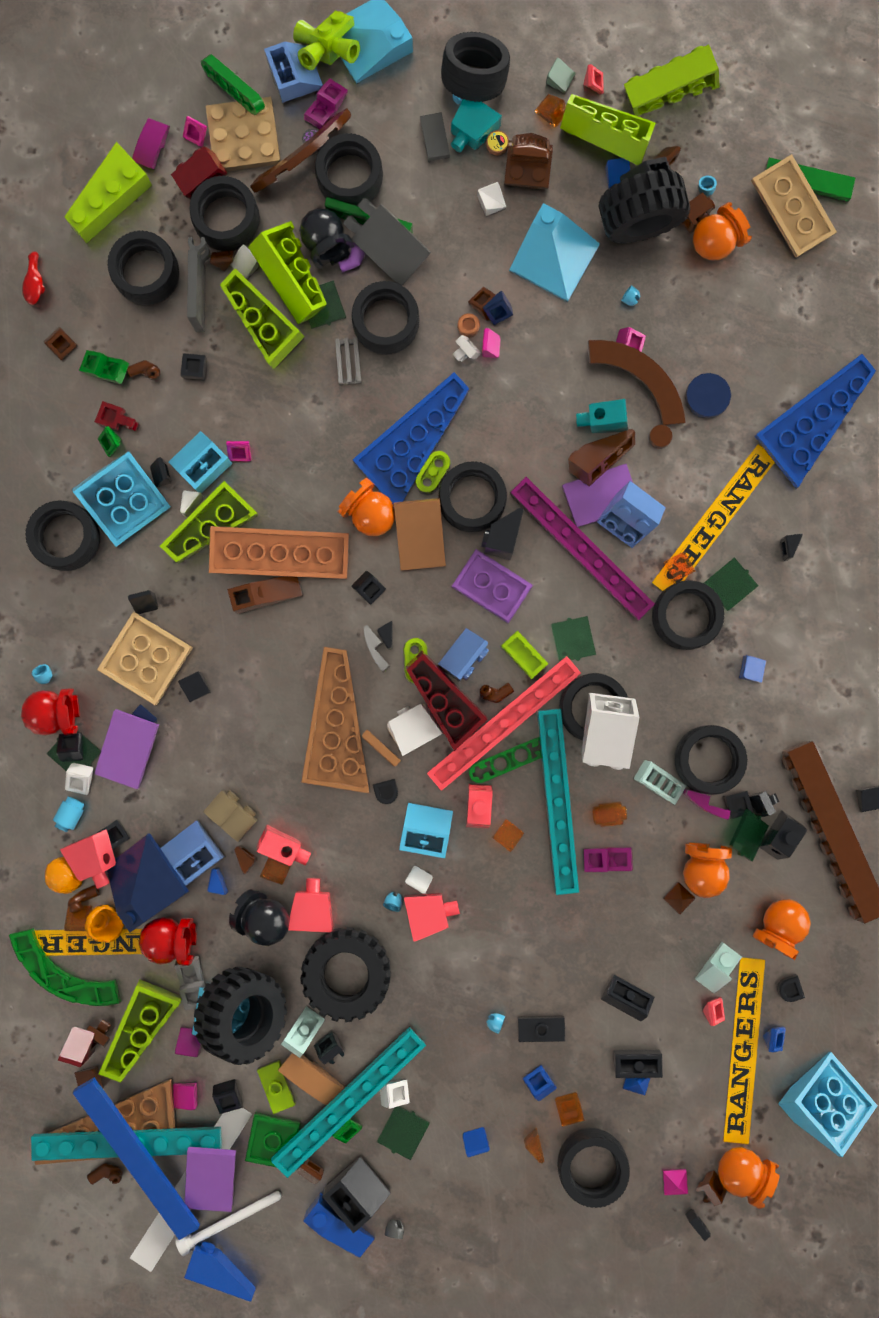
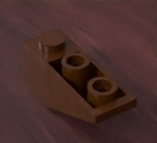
M293 576L257 581L227 589L233 612L237 614L303 596L298 577Z

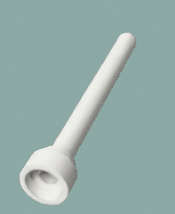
M275 1191L194 1235L189 1234L180 1240L176 1238V1246L181 1256L191 1253L199 1242L279 1201L282 1198L281 1192Z

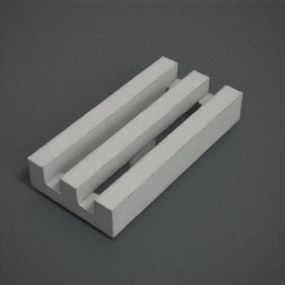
M358 338L335 339L339 385L361 383ZM344 345L347 379H343L341 346ZM349 345H354L356 378L352 379Z

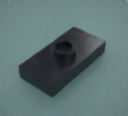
M564 1016L518 1017V1041H565Z

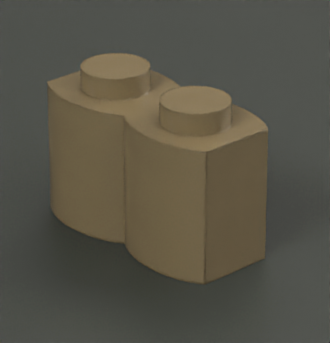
M222 790L203 812L229 836L239 842L258 821L255 818L256 812L247 805L242 807L237 802L239 798L232 791L225 792Z

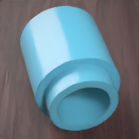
M68 796L66 801H62L53 818V821L56 822L55 827L64 832H68L69 829L74 830L84 811L82 808L85 804Z

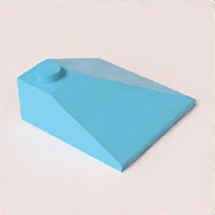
M370 0L347 13V15L354 17V26L342 38L358 40L360 52L357 60L352 64L343 58L341 59L356 84L413 52V38L402 19L385 0Z
M543 203L509 271L568 302L600 243L563 213Z
M129 451L72 489L73 493L115 547L171 507Z
M828 1052L793 1084L778 1103L794 1123L839 1157L844 1156L878 1106L832 1052Z

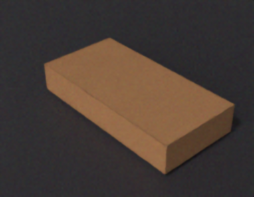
M369 730L362 734V738L391 765L396 767L402 761Z

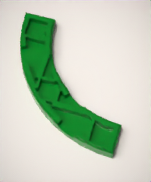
M34 928L9 934L13 950L19 962H22L25 969L29 972V976L49 993L72 1003L89 1006H108L121 1002L116 979L109 981L85 980L75 977L56 966L41 948Z

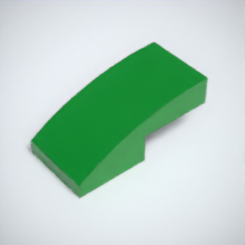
M86 350L79 371L96 378L122 384L129 363L122 359L108 357L100 352Z

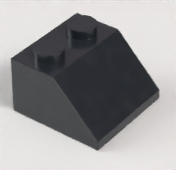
M516 509L491 524L490 531L485 530L481 547L485 548L484 554L511 560L524 509Z

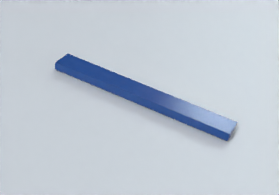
M95 1077L75 1088L73 1095L176 1237L180 1240L198 1230L200 1226L198 1220Z

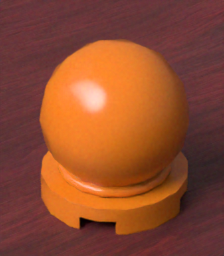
M727 202L719 207L717 214L707 216L697 224L693 234V244L695 251L702 258L721 260L726 258L735 249V246L743 247L751 241L752 236L747 233V230L751 227L746 216L740 208L734 210L731 207V202Z
M365 478L359 483L362 487L356 493L351 490L344 498L337 512L343 518L351 516L353 525L366 536L384 535L391 529L395 521L394 504L385 494L373 492L374 483Z
M690 842L685 844V853L689 854L691 858L684 867V883L696 896L711 898L720 895L727 888L730 873L725 860L732 858L731 847L721 845L720 849L709 848L710 844Z
M783 899L769 906L763 919L765 929H762V931L756 929L752 937L795 960L799 953L795 949V944L802 942L808 935L811 922L809 913L801 904L794 900Z
M737 1147L727 1151L718 1163V1176L722 1186L732 1195L741 1198L747 1197L748 1203L761 1209L765 1207V1203H763L767 1196L772 1198L777 1188L779 1174L775 1173V1169L779 1165L768 1159L761 1161L760 1157L753 1151Z

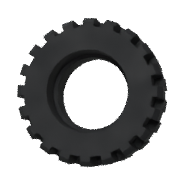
M664 169L647 171L643 174L639 173L634 175V177L626 178L622 182L611 186V189H607L604 192L598 205L606 237L614 243L620 242L621 244L627 242L635 243L640 240L644 241L648 240V238L660 236L662 233H667L672 228L678 227L681 222H684L690 213V203L682 176L676 171H665Z
M350 927L343 930L338 928L334 929L331 933H325L311 946L302 963L300 981L304 987L302 991L304 997H308L310 1000L309 1005L313 1009L316 1007L320 1011L319 1014L324 1018L328 1015L332 1017V1021L336 1022L339 1019H345V1022H352L355 1018L361 1020L369 1012L372 1014L385 998L391 978L390 960L386 956V950L383 945L380 946L378 940L374 936L370 937L367 935L366 931H356ZM339 953L354 954L361 958L367 966V983L360 992L354 995L338 994L325 981L324 971L326 964L333 956Z
M228 968L222 971V975L217 974L213 977V982L206 984L203 989V995L199 996L197 1003H199L198 1008L194 1011V1017L196 1018L194 1030L198 1032L196 1034L198 1042L202 1044V1048L207 1052L234 1065H247L255 1062V1059L259 1060L264 1057L266 1051L270 1052L273 1049L274 1042L276 1040L279 1041L281 1037L280 1031L285 1027L286 1023L284 1020V1015H287V1007L284 1006L286 999L285 995L281 993L282 988L279 983H276L272 977L249 968ZM249 998L248 1016L244 1024L236 1032L232 1033L233 1015L240 1003Z

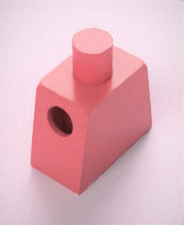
M469 784L466 827L489 829L491 824L492 785Z
M269 825L265 826L256 845L258 853L288 866H291L293 861L306 865L311 855L310 852L300 848L301 843L299 840ZM285 846L291 847L288 852L281 851Z
M107 830L98 832L60 849L79 881L92 877L97 889L110 883L105 871L114 867L116 860Z
M307 878L306 891H297L295 893L288 930L331 933L334 926L330 892H320L319 878Z
M442 893L404 896L413 942L449 928L447 917L460 914L457 900L444 903Z

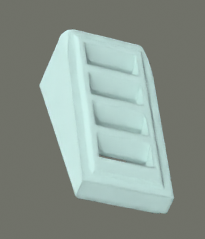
M647 760L642 763L634 776V780L673 805L677 803L687 786L653 762ZM657 774H659V775H660L659 778L657 779L656 783L653 785L652 783H653L654 779L656 778ZM667 779L668 781H667L666 785L664 786L663 790H660V788H661V786L663 785L664 781ZM675 784L676 786L672 791L671 795L669 796L667 793L671 789L672 785Z

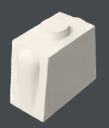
M424 703L412 709L407 706L397 712L399 716L387 723V729L402 756L443 734L428 706Z

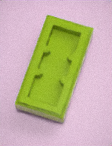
M518 630L501 645L503 650L530 679H533L548 665L547 661Z
M280 1060L257 1069L273 1114L293 1107L296 1104L287 1078L278 1071L281 1065Z

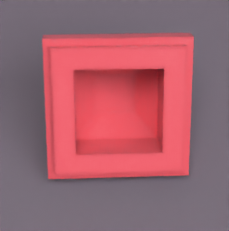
M589 64L583 85L602 95L604 92L603 72Z
M722 997L707 1002L703 1009V1013L711 1026L725 1021Z

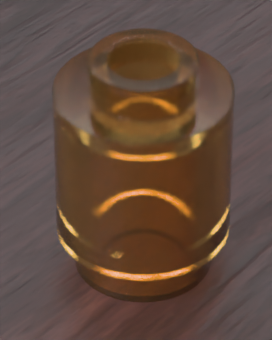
M621 802L598 804V806L593 807L594 824L601 827L623 825V820H627L626 806H622Z

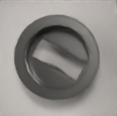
M395 1219L390 1220L385 1229V1236L403 1239L404 1225L402 1222Z

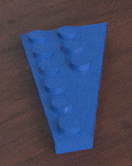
M863 354L754 436L796 489L800 486L804 477L810 471L814 462L876 372Z
M455 372L353 459L355 465L374 483L378 491L388 496L393 504L394 502H403L416 481L418 473L434 451L469 392V388Z

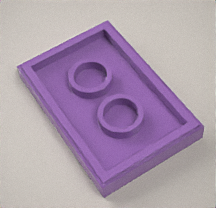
M627 464L608 469L591 486H587L579 479L562 485L571 515L578 528L597 522L614 496L629 481L633 482Z
M475 549L451 587L501 620L509 623L533 585Z
M117 709L114 710L94 774L138 789L159 724Z
M188 1147L185 1204L189 1209L232 1211L236 1150Z

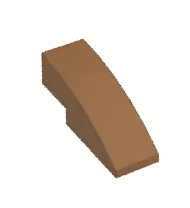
M291 1052L278 1069L291 1082L324 1105L330 1103L345 1088L315 1061L311 1062L304 1055L299 1058Z

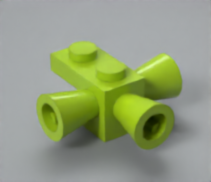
M335 10L317 28H314L304 20L298 21L294 27L293 39L296 43L308 44V46L298 51V59L301 65L307 70H314L319 61L331 65L339 57L351 64L354 63L360 52L359 41L342 38L354 26V17Z

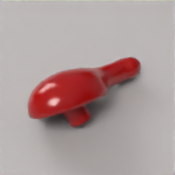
M36 251L28 255V271L22 284L23 297L30 305L36 304L40 295L45 292L42 277L38 272L39 254Z

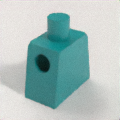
M463 99L451 123V133L455 136L451 142L452 148L457 152H462L464 147L468 145L477 150L487 141V137L491 132L497 131L501 127L502 115L482 101L474 102Z
M626 399L589 404V412L576 413L577 427L590 426L591 432L594 434L628 430Z

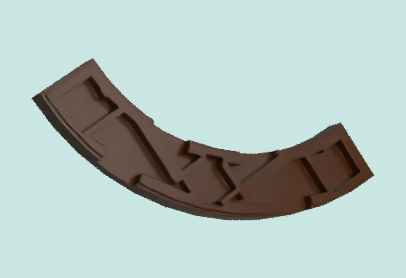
M348 108L331 117L303 145L278 164L260 174L250 185L253 192L257 193L277 180L278 175L286 170L291 171L329 140L328 135L335 130L336 132L339 131L351 118Z
M606 340L588 341L590 364H604L624 369L650 390L658 406L662 425L686 423L683 405L676 387L666 372L653 359L641 351L622 343Z

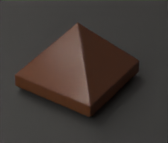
M234 251L212 252L210 264L225 272L233 262Z
M678 882L663 899L681 915L695 900V897Z

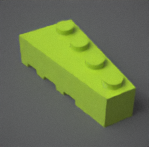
M708 44L704 47L698 46L694 48L691 53L683 57L677 56L668 64L655 66L642 76L630 78L624 84V88L633 114L640 116L660 109L664 106V102L667 101L673 104L680 102L685 95L690 93L693 96L700 95L703 92L702 89L710 86L712 90L720 88L719 68Z
M571 94L565 108L560 129L639 165L642 163L656 123Z
M116 142L64 218L87 244L147 191L152 184L142 168Z
M290 221L261 232L248 248L296 322L300 324L313 318L327 303L317 279L312 277L309 271L311 265L308 259L303 257L300 250L302 244L299 238H295L292 231L294 225Z
M235 268L220 286L264 355L267 363L275 369L305 336Z
M223 481L160 547L176 563L180 564L209 546L210 526L239 528L257 517L258 513Z
M139 979L99 1071V1075L121 1083L140 1055L181 1003V995Z

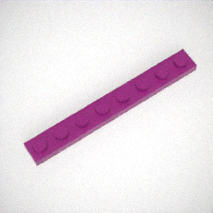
M527 477L510 492V495L637 621L655 605Z

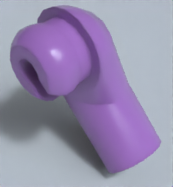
M353 243L354 248H351L349 258L338 262L341 272L358 267L362 263L365 252L355 243Z

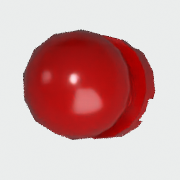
M61 689L59 695L54 691L47 690L32 693L22 705L21 718L24 726L32 733L43 736L57 733L60 729L64 735L76 734L79 727L74 726L75 717H80L78 696L72 695L74 689Z
M162 917L154 919L144 926L140 934L139 946L141 953L150 962L161 965L176 959L177 963L181 966L192 964L194 955H190L191 947L197 944L196 923H193V918H183L178 924L174 919Z

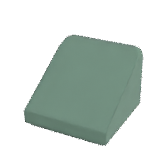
M556 58L547 75L546 84L566 93L576 73L561 59Z

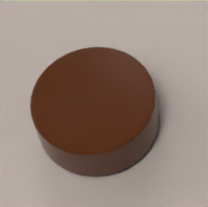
M665 425L655 426L649 434L651 445L658 449L667 447L672 440V431Z

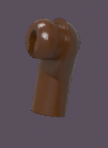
M147 360L128 366L127 369L130 377L143 374L150 379H156L160 375L158 366Z
M506 683L499 689L489 685H483L480 688L481 698L494 703H499L514 692L509 683Z
M93 885L79 891L68 901L70 911L72 913L81 911L83 909L81 903L101 894L100 889Z
M104 1163L87 1174V1179L92 1185L102 1178H107L110 1182L112 1181V1184H117L121 1181L123 1172L119 1166Z

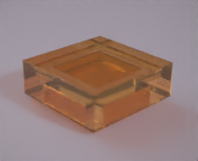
M685 551L664 562L674 582L695 572Z

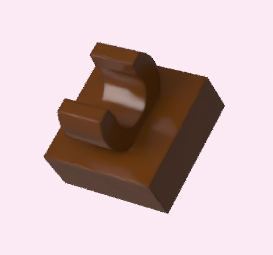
M102 1019L96 1029L89 1025L87 1030L95 1033L93 1041L104 1048L106 1047L110 1038L105 1034L111 1027V1024Z
M714 1170L706 1173L704 1181L699 1182L696 1188L697 1192L702 1190L705 1192L703 1202L708 1203L711 1201L714 1207L723 1203L727 1193Z

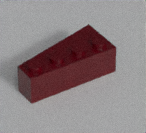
M423 650L406 665L408 674L455 751L488 720L486 715Z

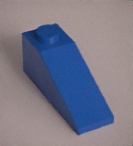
M322 1193L317 1196L306 1210L303 1222L321 1237L359 1258L375 1239L363 1227H360L353 1234L323 1198Z
M199 1242L196 1245L184 1278L251 1302L256 1287L232 1261L210 1242Z

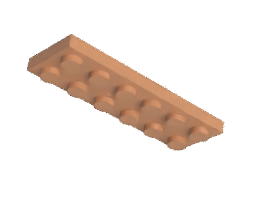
M210 526L209 573L347 579L349 533Z

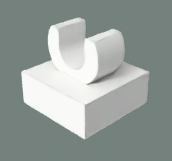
M461 335L455 341L460 346L453 353V356L458 361L463 362L467 357L476 359L482 354L467 336Z

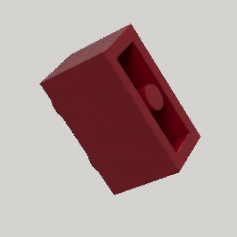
M203 146L195 150L193 156L186 162L180 163L171 176L183 195L191 200L192 194H194L196 188L203 181L214 176H226L228 173L216 154Z

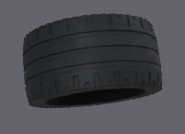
M481 32L456 34L448 40L443 52L441 78L444 87L454 96L468 101L484 102L495 99V97L502 93L507 82L510 67L509 50L499 39ZM466 65H478L486 69H476L468 67Z
M352 133L338 134L327 140L319 149L315 162V174L319 189L325 198L329 197L358 206L363 198L368 199L370 202L374 200L377 193H379L383 180L382 161L376 147L367 138ZM347 155L358 156L366 160L371 168V174L367 181L351 189L340 188L334 185L327 175L331 164L339 157Z
M214 176L203 181L196 188L194 194H192L189 206L190 218L200 238L204 237L207 245L221 251H235L243 244L246 246L253 239L259 226V210L252 192L243 182L229 176ZM223 197L239 199L246 207V215L240 225L232 230L223 232L207 227L204 223V213L210 203Z
M143 230L133 231L119 238L111 247L107 260L109 275L118 291L128 300L140 305H154L166 300L174 292L179 281V265L171 247L160 236ZM145 250L161 254L165 261L164 270L155 282L143 287L132 286L126 282L123 273L129 258Z
M379 281L371 283V285L361 290L354 301L351 314L353 329L358 340L367 349L382 355L395 354L404 350L412 343L419 328V309L416 300L408 289L393 281ZM393 300L404 306L408 319L402 331L394 336L380 337L367 330L363 320L364 313L376 301Z
M464 462L455 466L445 475L440 484L441 512L453 527L461 531L479 532L490 528L491 524L500 519L506 506L507 490L502 477L494 468L482 462ZM468 476L481 477L488 481L495 494L494 505L490 512L476 519L464 518L459 515L452 507L450 500L451 490L455 483Z
M61 500L45 503L32 513L26 525L25 538L30 552L39 562L52 569L60 571L79 569L88 564L98 551L100 543L98 525L88 511L75 503ZM61 515H71L76 517L83 526L81 545L73 554L65 558L52 556L46 551L43 535L45 529L54 518Z
M687 580L669 586L658 596L653 607L652 622L656 633L666 644L681 650H693L703 647L715 639L723 626L725 612L722 600H720L714 589L704 583ZM683 593H692L699 596L709 611L707 628L700 635L693 638L677 635L669 627L666 619V609L669 602L675 596Z
M600 673L585 674L574 679L564 689L559 702L562 723L574 737L582 741L585 728L576 722L572 713V701L582 688L590 685L600 686L607 689L613 696L628 698L624 688L610 676Z
M706 725L694 728L683 736L677 745L674 761L679 777L689 788L699 793L717 795L725 793L739 784L747 770L748 756L743 742L735 733L721 726ZM707 737L718 738L725 742L732 755V765L727 776L713 783L698 779L689 766V752L700 739Z
M585 1128L574 1132L561 1146L557 1162L558 1174L563 1188L574 1201L586 1207L601 1208L611 1205V1203H614L621 1197L629 1182L630 1167L622 1145L614 1136L601 1129ZM598 1146L606 1148L612 1153L616 1162V1170L610 1181L595 1188L583 1187L576 1183L570 1170L571 1162L576 1154L587 1147Z

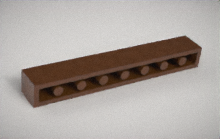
M806 741L783 751V764L792 773V784L797 792L800 791L803 798L801 800L802 807L806 813L810 814L813 820L810 822L811 827L821 838L820 847L823 853L830 858V869L835 877L838 876L841 883L839 885L840 892L844 898L848 899L851 905L848 907L854 920L857 919V921L864 924L879 918L878 884L814 742Z

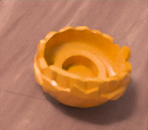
M64 857L56 858L46 866L45 882L50 890L56 893L69 894L81 887L83 880L79 881Z
M109 905L95 907L87 916L85 924L88 937L94 939V941L106 943L118 938L124 927L123 922L117 915L116 909Z

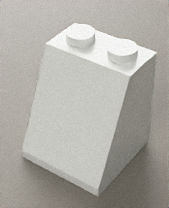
M589 693L582 745L583 763L594 767L599 765L610 766L616 770L630 769L640 718L636 699Z

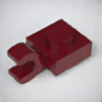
M102 401L94 421L98 425L109 426L115 431L119 430L120 425L136 431L139 425L135 419L124 416L125 409Z

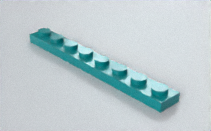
M560 708L537 711L555 894L579 893L562 713Z
M408 1027L271 1158V1162L288 1178L426 1046L425 1042Z
M221 1127L133 1130L151 1156L187 1155L188 1147L222 1149ZM100 1131L33 1134L31 1136L32 1161L118 1157Z

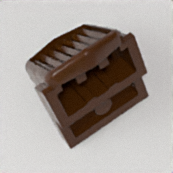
M534 133L515 135L512 140H509L504 185L538 189L549 188L553 145H550L548 138Z

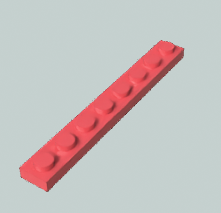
M566 656L470 736L455 751L451 752L427 772L428 776L442 791L570 684L581 672Z

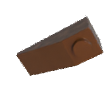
M629 429L585 444L578 451L575 450L568 459L569 472L587 486H591L635 445V430Z

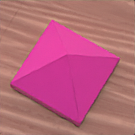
M187 116L183 137L203 147L207 126Z
M226 441L230 461H251L249 441Z
M686 1169L663 1170L664 1195L688 1194Z

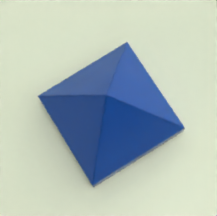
M785 1027L772 1028L763 1035L769 1052L773 1053L783 1050Z
M625 1078L623 1089L645 1096L650 1078Z

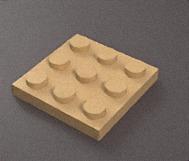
M271 96L262 98L265 109L257 115L251 114L237 101L206 105L211 150L216 154L227 172L276 165L281 161Z
M133 612L97 670L157 706L193 647L136 612Z

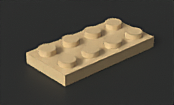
M792 154L751 180L795 258L837 233Z

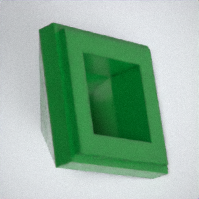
M107 426L98 437V441L107 456L111 457L120 446L121 438Z
M349 1119L332 1136L343 1143H347L362 1129V1126Z

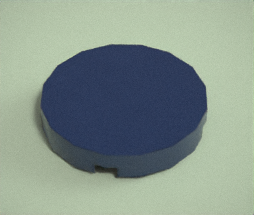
M700 374L687 387L686 404L690 411L698 417L715 418L722 414L730 404V386L725 379L717 374Z

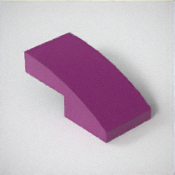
M329 78L317 92V99L304 113V120L321 129L335 115L348 90Z
M148 118L137 141L132 159L138 164L155 170L160 149L165 146L170 126Z
M687 789L683 791L686 798L700 809L714 816L729 820L731 811L708 805L709 795Z
M632 847L585 848L584 871H633Z

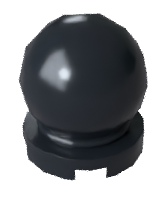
M317 208L309 211L302 218L299 228L301 241L311 251L310 258L316 268L323 269V264L331 263L333 266L350 255L348 250L349 248H354V244L350 236L344 234L342 222L335 212Z
M252 889L244 892L236 900L235 903L238 906L235 909L234 915L231 913L229 915V925L232 930L242 936L246 935L253 943L263 946H271L280 942L285 937L289 929L290 918L287 910L281 903L268 899L262 892Z

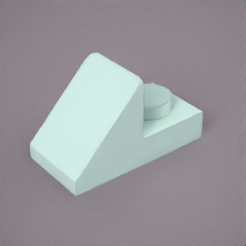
M721 942L695 980L711 992L716 993L732 980L729 975L742 956Z
M306 1006L281 1045L300 1058L325 1019Z

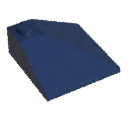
M150 833L115 859L116 865L107 870L117 915L129 933L189 892Z

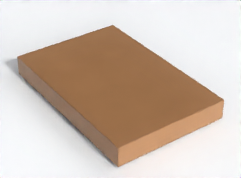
M440 498L394 502L401 570L446 566Z

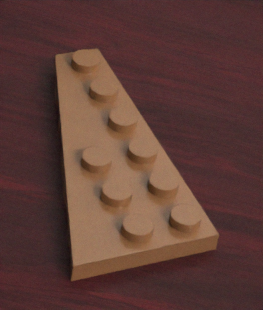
M324 647L301 782L370 793L347 650Z
M172 1079L114 1104L132 1130L175 1128ZM88 1115L49 1133L96 1132L99 1129ZM106 1158L35 1161V1165Z

